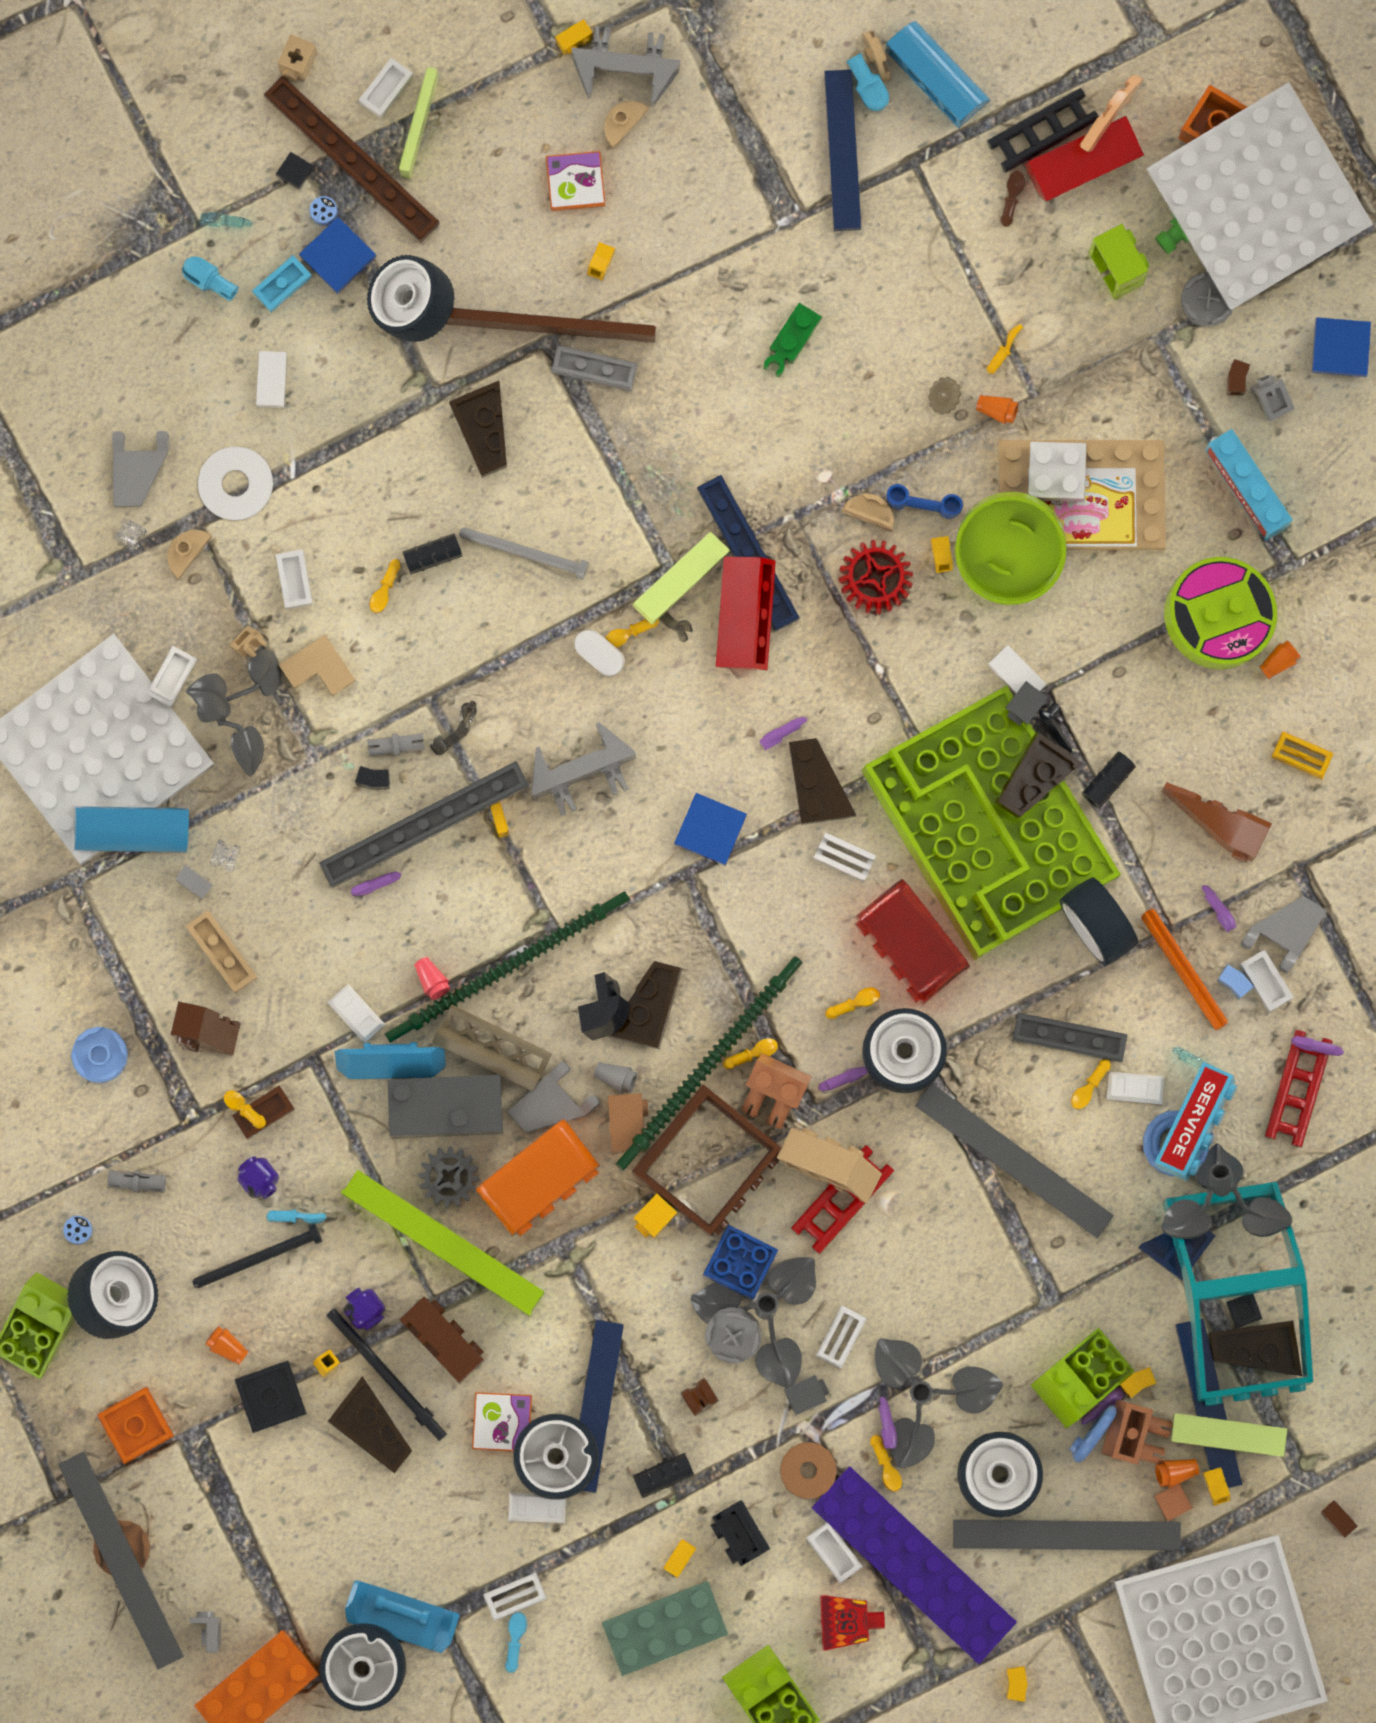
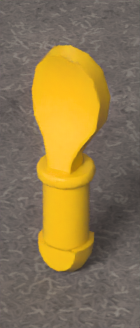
M1021 324L1014 326L1009 331L1005 347L999 346V350L987 366L988 373L994 374L1007 356H1010L1013 339L1024 328Z
M398 559L390 561L384 578L380 581L382 587L375 591L370 598L369 607L373 613H380L387 606L389 600L388 588H393V582L398 571L401 570V562Z
M644 619L638 623L630 624L629 629L612 630L606 635L605 639L616 648L626 643L631 635L637 637L638 634L651 628L654 629L659 624V619L653 625L647 619Z
M873 987L864 988L859 991L854 1000L848 998L845 1002L827 1008L825 1016L828 1019H836L847 1012L855 1011V1007L871 1006L879 1000L880 992Z
M763 1039L757 1042L751 1051L745 1049L743 1052L726 1057L722 1062V1066L730 1070L745 1062H751L752 1057H759L761 1053L771 1056L777 1051L778 1044L774 1039Z
M1103 1059L1098 1063L1090 1078L1086 1079L1087 1085L1079 1087L1074 1091L1071 1097V1105L1074 1109H1083L1089 1104L1093 1088L1099 1086L1104 1075L1111 1069V1062L1108 1059Z
M234 1090L225 1093L224 1102L229 1109L240 1111V1115L248 1119L256 1128L260 1129L265 1126V1118L254 1111L251 1105L246 1104L245 1098L240 1093Z
M873 1435L870 1439V1445L873 1447L878 1458V1464L883 1466V1484L889 1491L897 1492L901 1489V1476L890 1464L892 1459L888 1456L882 1437Z

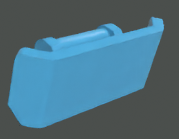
M417 1042L377 1045L364 1043V1049H339L335 1051L336 1068L349 1079L431 1078L436 1076L446 1066L445 1049L439 1047L418 1048Z
M359 1580L354 1581L345 1607L348 1623L374 1624L386 1629L397 1639L442 1653L451 1644L459 1620V1614Z

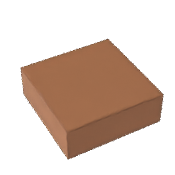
M1180 1483L1154 1496L1167 1522L1193 1509Z

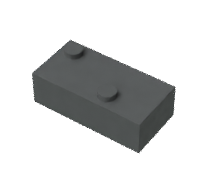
M500 1075L387 1080L389 1136L391 1139L503 1134Z

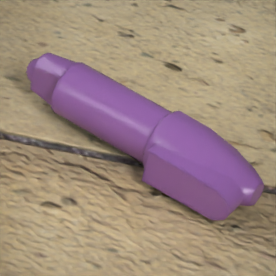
M803 716L795 718L783 726L775 728L759 741L765 750L782 742V738L800 729L801 725L807 722V718Z
M395 871L362 882L351 889L352 896H361L372 893L374 890L399 880L401 873Z
M1203 885L1202 890L1206 894L1204 897L1216 912V918L1226 932L1235 929L1236 923L1228 908L1224 906L1216 893L1208 885Z
M1296 1036L1291 1039L1293 1045L1303 1050L1315 1051L1331 1056H1341L1344 1054L1341 1047L1316 1041L1312 1038Z
M866 1067L849 1069L820 1083L818 1090L824 1092L847 1083L855 1082L865 1076L868 1071Z
M1117 1386L1081 1418V1424L1086 1425L1090 1421L1093 1422L1108 1406H1115L1116 1399L1121 1400L1125 1396V1393L1122 1391L1123 1389Z
M880 1397L878 1409L883 1426L881 1435L885 1449H894L897 1446V1434L890 1406L886 1398Z

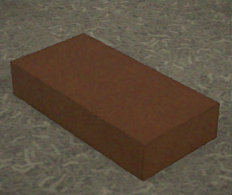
M279 1085L249 1104L254 1111L265 1118L266 1124L263 1128L254 1127L248 1119L240 1115V1111L233 1114L232 1117L246 1139L249 1140L295 1109Z

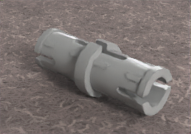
M423 733L405 736L392 734V737L367 739L368 747L380 746L379 748L368 749L369 757L394 753V756H398L400 752L424 751V742L413 743L424 741Z
M109 1170L108 1188L133 1190L135 1193H139V1191L164 1193L166 1175L141 1173L140 1170H135L134 1172Z

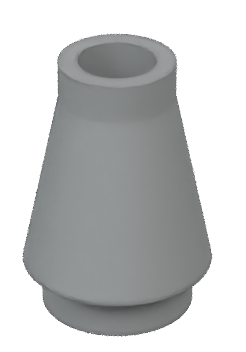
M602 1062L597 1064L594 1072V1078L601 1080L621 1094L624 1092L630 1094L632 1092L638 1075L637 1072L632 1071L631 1067Z

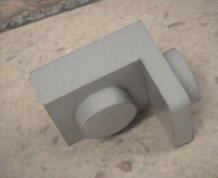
M1263 376L1256 381L1257 384L1250 387L1252 393L1258 396L1265 416L1269 421L1295 409L1284 381L1276 376Z
M197 1612V1617H190V1623H207V1629H202L201 1644L206 1646V1652H221V1617H214V1612Z

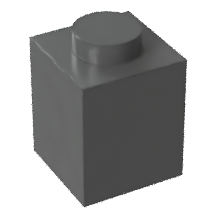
M1025 681L1005 707L1009 712L1007 717L1019 726L1022 722L1028 725L1048 697Z
M816 1375L784 1389L795 1416L827 1402L825 1396L829 1394L823 1378L817 1380Z

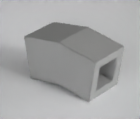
M186 865L175 878L179 884L201 900L213 886Z

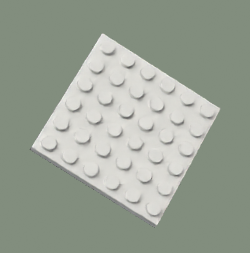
M1289 82L1146 168L1229 310L1236 308L1373 225Z
M115 634L111 635L0 718V760L81 866L100 851H74L75 806L159 808L215 765L173 709L146 694L152 682Z
M1279 1535L1114 1582L1155 1723H1255L1328 1701Z

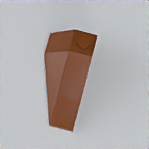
M1166 782L1161 791L1224 849L1231 852V857L1247 863V860L1253 862L1272 823L1240 809L1233 811V813L1227 811L1228 808L1216 800L1203 802L1199 794Z

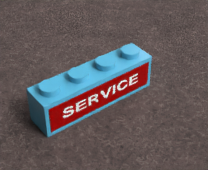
M1233 429L1211 441L1205 451L1264 540L1267 541L1288 528L1292 518Z
M1205 1062L1202 1063L1155 1160L1158 1169L1185 1181H1188L1190 1175H1196L1201 1164L1198 1158L1202 1150L1207 1151L1212 1142L1213 1136L1210 1133L1214 1125L1219 1126L1224 1117L1225 1110H1222L1226 1100L1231 1101L1236 1092L1237 1085L1234 1084V1075Z

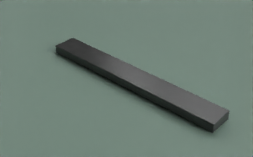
M515 761L319 862L330 886L334 888L530 786L519 763Z
M930 1084L916 1103V1108L1096 1239L1114 1215L934 1084Z
M83 1451L59 1463L58 1466L157 1669L159 1670L183 1658L184 1655L86 1453Z
M953 1520V1548L1180 1551L1181 1522Z

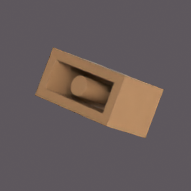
M641 1093L608 1096L612 1154L625 1153L633 1144L632 1139L635 1135L642 1133L641 1128H644L643 1117H649L648 1100H642Z

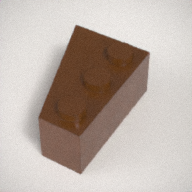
M178 1001L171 1035L183 1050L198 1053L199 1048L234 1055L241 1023L232 1021L226 1016L219 1018L220 1013L207 1007Z
M424 1296L399 1320L456 1381L461 1384L484 1362V1359L481 1357L484 1351L474 1340L468 1343L461 1336L465 1331L454 1319L449 1323L442 1316L445 1310L435 1299L429 1302Z

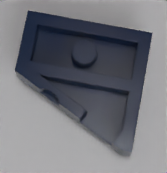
M1209 1230L1197 1238L1184 1239L1191 1267L1194 1266L1216 1236ZM1163 1233L1142 1243L1138 1247L1139 1250L1177 1279L1183 1280L1172 1236Z

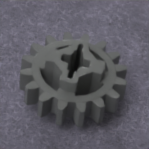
M451 1146L448 1148V1153H443L442 1149L438 1148V1156L434 1157L432 1154H428L429 1164L421 1163V1166L426 1171L425 1173L418 1174L419 1178L425 1179V1182L419 1186L420 1189L428 1188L429 1191L425 1197L429 1199L434 1196V1205L437 1206L441 1201H444L445 1208H449L450 1202L454 1201L456 1206L460 1207L461 1198L470 1201L467 1193L469 1191L476 1192V1188L472 1184L473 1182L480 1181L479 1177L473 1176V1173L478 1170V1166L469 1165L473 1158L469 1156L464 1159V1150L460 1149L457 1154H454L453 1147ZM454 1159L459 1162L454 1165H445L442 1160ZM434 1168L437 1171V1180L431 1185L430 1174ZM467 1170L468 1181L464 1187L461 1184V1175ZM445 1171L448 1173L456 1172L453 1176L455 1179L454 1183L451 1184L449 1181L442 1183L445 1179L443 1176ZM443 1190H454L456 1195L444 1196L439 1193Z

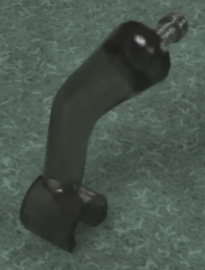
M665 612L659 618L665 626L677 633L678 639L681 642L688 640L686 631L693 632L689 621L682 620L678 622L668 612Z
M475 701L464 703L461 706L459 724L452 734L445 739L441 735L434 738L430 748L436 755H443L452 745L467 736L477 713Z

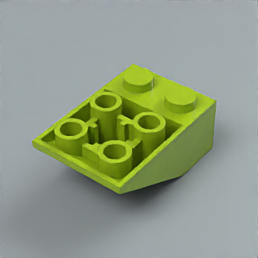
M38 1272L24 1284L0 1333V1357L38 1379L42 1378L75 1321L68 1306V1290Z
M1098 1327L1030 1386L1067 1429L1135 1372V1370Z
M769 1644L722 1676V1679L752 1723H818L820 1721Z

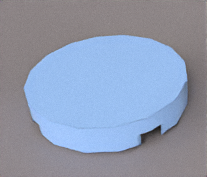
M94 1027L87 1029L77 1037L71 1058L74 1068L81 1077L90 1082L105 1083L114 1080L122 1073L127 1064L128 1051L124 1040L118 1033L109 1028Z

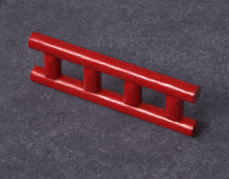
M1295 1030L1294 1037H1305L1306 1032ZM1322 1038L1321 1041L1329 1044L1333 1043L1332 1040L1327 1038ZM1291 1043L1264 1137L1275 1140L1277 1132L1293 1136L1291 1145L1302 1148L1329 1055L1303 1050ZM1301 1052L1317 1056L1313 1072L1296 1068ZM1293 1078L1309 1083L1305 1099L1289 1095ZM1285 1105L1301 1110L1297 1126L1281 1121Z
M865 1145L860 1150L864 1153L863 1158L882 1173L871 1195L872 1197L891 1176L894 1169L885 1164L880 1170L868 1159L873 1151ZM829 1184L791 1227L797 1235H800L805 1229L817 1241L812 1245V1248L818 1254L829 1245L865 1205L856 1195L845 1190L854 1200L842 1211L831 1201L838 1192L835 1189L836 1186ZM822 1209L835 1219L825 1232L812 1221Z

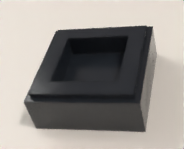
M290 151L277 171L276 176L300 190L313 171L314 165Z
M1254 1294L1243 1295L1225 1302L1235 1329L1263 1319Z

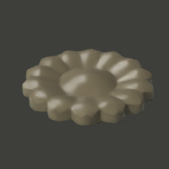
M941 377L938 381L934 382L928 396L930 400L929 406L933 408L934 412L943 415L944 413L949 414L951 410L956 409V405L960 403L959 398L961 396L959 391L960 385L957 384V381L950 377Z

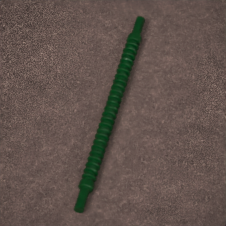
M623 891L601 905L599 903L593 905L590 912L585 910V915L578 914L577 920L572 918L570 924L565 922L563 928L558 926L557 932L552 930L550 936L544 935L543 940L537 939L536 944L530 943L529 948L523 947L524 951L521 953L516 951L517 955L514 957L510 955L508 961L503 959L501 965L495 964L496 968L492 969L489 967L488 973L483 971L481 977L476 975L474 981L469 979V984H461V989L454 988V993L448 992V996L445 998L441 996L439 1002L434 1000V1005L427 1004V1009L420 1008V1013L414 1012L410 1014L408 1020L386 1032L385 1036L391 1043L413 1029L418 1031L424 1027L423 1023L427 1022L429 1024L431 1018L436 1020L438 1014L444 1015V1011L449 1010L451 1005L458 1007V1002L464 1003V999L467 997L471 999L473 993L478 995V990L482 989L485 991L486 985L491 987L493 981L498 983L500 977L505 979V974H513V969L520 970V965L526 966L527 961L533 962L534 957L540 958V953L547 954V949L549 948L554 950L555 944L560 946L562 940L567 942L569 936L574 938L575 932L580 934L582 928L587 930L589 924L595 925L596 920L601 922L606 919V914L630 901V898Z
M794 956L778 976L774 975L769 980V986H764L765 991H760V997L754 998L755 1003H749V1009H744L743 1011L744 1015L738 1016L739 1021L733 1022L734 1027L728 1028L729 1033H723L724 1039H718L719 1044H714V1050L708 1051L709 1056L703 1057L704 1062L697 1064L698 1069L693 1068V1074L687 1075L688 1080L682 1081L683 1086L677 1087L678 1092L672 1093L673 1098H667V1105L662 1104V1110L656 1111L657 1116L651 1117L652 1122L646 1123L647 1128H641L642 1133L635 1135L632 1139L633 1144L615 1163L620 1170L624 1171L641 1151H646L650 1146L649 1141H654V1135L660 1134L659 1129L665 1128L664 1123H670V1116L675 1117V1111L681 1110L680 1105L686 1104L685 1099L691 1098L690 1093H696L695 1087H701L700 1081H706V1075L712 1074L711 1069L717 1068L716 1063L722 1062L721 1057L727 1056L726 1051H732L731 1045H737L736 1040L742 1039L741 1034L747 1033L746 1028L752 1027L751 1022H757V1015L762 1016V1010L768 1009L767 1004L773 1003L772 998H777V993L783 992L787 986L786 982L803 964L798 957Z

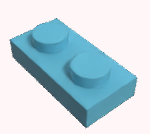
M292 255L255 287L252 292L272 313L309 281L312 275Z

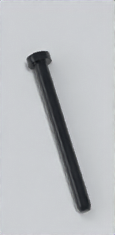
M316 1224L309 1226L310 1231L193 1279L192 1283L195 1288L204 1287L312 1241L315 1244L323 1242Z

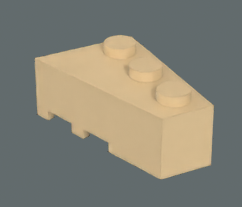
M791 1128L777 1156L787 1167L819 1182L822 1180L832 1184L840 1192H844V1190L850 1191L866 1204L882 1175L863 1158L864 1153L852 1146H849L848 1149L842 1148L838 1141L826 1137L825 1140L819 1139L818 1134L806 1128H803L802 1132Z

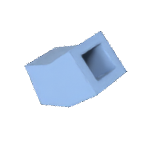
M1228 964L1217 982L1229 988L1238 1000L1254 987L1243 973Z

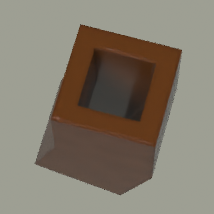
M1236 359L1233 360L1227 376V395L1244 396L1246 392V376L1250 364Z
M1335 1500L1321 1511V1515L1344 1538L1358 1527Z

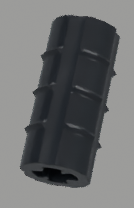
M455 533L402 551L410 575L463 557Z
M1118 751L1104 768L1098 772L1097 776L1089 782V785L1081 793L1082 796L1096 808H1101L1136 768L1135 764Z
M684 1452L632 1476L643 1499L674 1484L682 1483L684 1480L695 1475Z

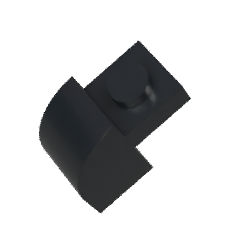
M605 972L594 975L598 1001L578 1006L581 1032L592 1041L610 1036L620 1030L625 1024L630 1010L629 1002L620 996V987L617 980Z

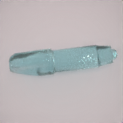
M215 212L202 213L200 216L202 225L214 227L224 225L237 228L252 226V222L244 217Z
M1180 1047L1172 1048V1052L1179 1055L1178 1059L1196 1068L1197 1071H1199L1203 1062L1214 1066Z

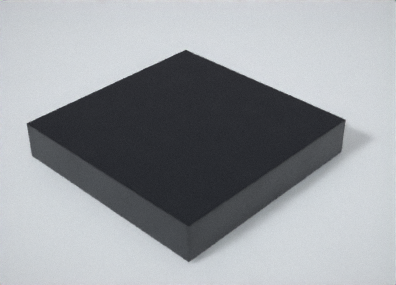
M289 1361L234 1379L253 1433L307 1414Z

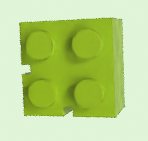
M1123 224L1093 238L1089 250V255L1100 274L1110 270L1111 274L1103 277V280L1114 300L1143 286L1148 274L1147 268L1150 267L1145 255L1138 253L1133 233L1130 229L1126 230Z

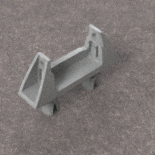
M599 26L594 27L592 49L572 47L574 65L586 95L590 99L592 97L593 82L596 78L595 68L612 72L646 76L647 74L654 75L653 82L650 83L652 85L651 106H655L680 72V60L662 58L665 35L662 33L659 34L656 46L653 41V32L648 33L645 56L608 52L611 33L609 27H605L602 39L599 37Z
M600 722L596 723V727L603 742L601 745L605 749L597 750L557 766L556 769L549 771L550 765L546 764L540 747H536L532 798L534 800L547 794H553L560 815L566 816L564 801L572 813L578 810L568 787L599 773L605 774L613 796L618 795L615 781H618L625 792L629 787L625 782L620 766L636 759V753Z

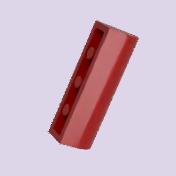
M1127 116L1111 122L1094 149L1090 152L1080 147L1081 142L1086 136L1083 135L1025 163L1024 166L1040 197L1044 201L1051 200L1144 156Z
M724 557L716 667L768 671L776 560L762 557Z

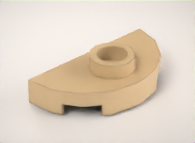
M872 30L862 33L861 35L867 47L864 49V53L868 63L874 64L876 72L883 83L889 81L891 73L885 63L887 58L879 38L874 36V31Z
M626 101L619 103L610 110L605 118L604 132L606 140L613 150L648 112V106L641 102Z
M865 493L848 500L841 510V513L885 530L893 531L894 516L886 500L878 495Z
M189 530L181 533L172 541L168 549L167 561L171 572L178 580L211 540L212 535L202 530Z

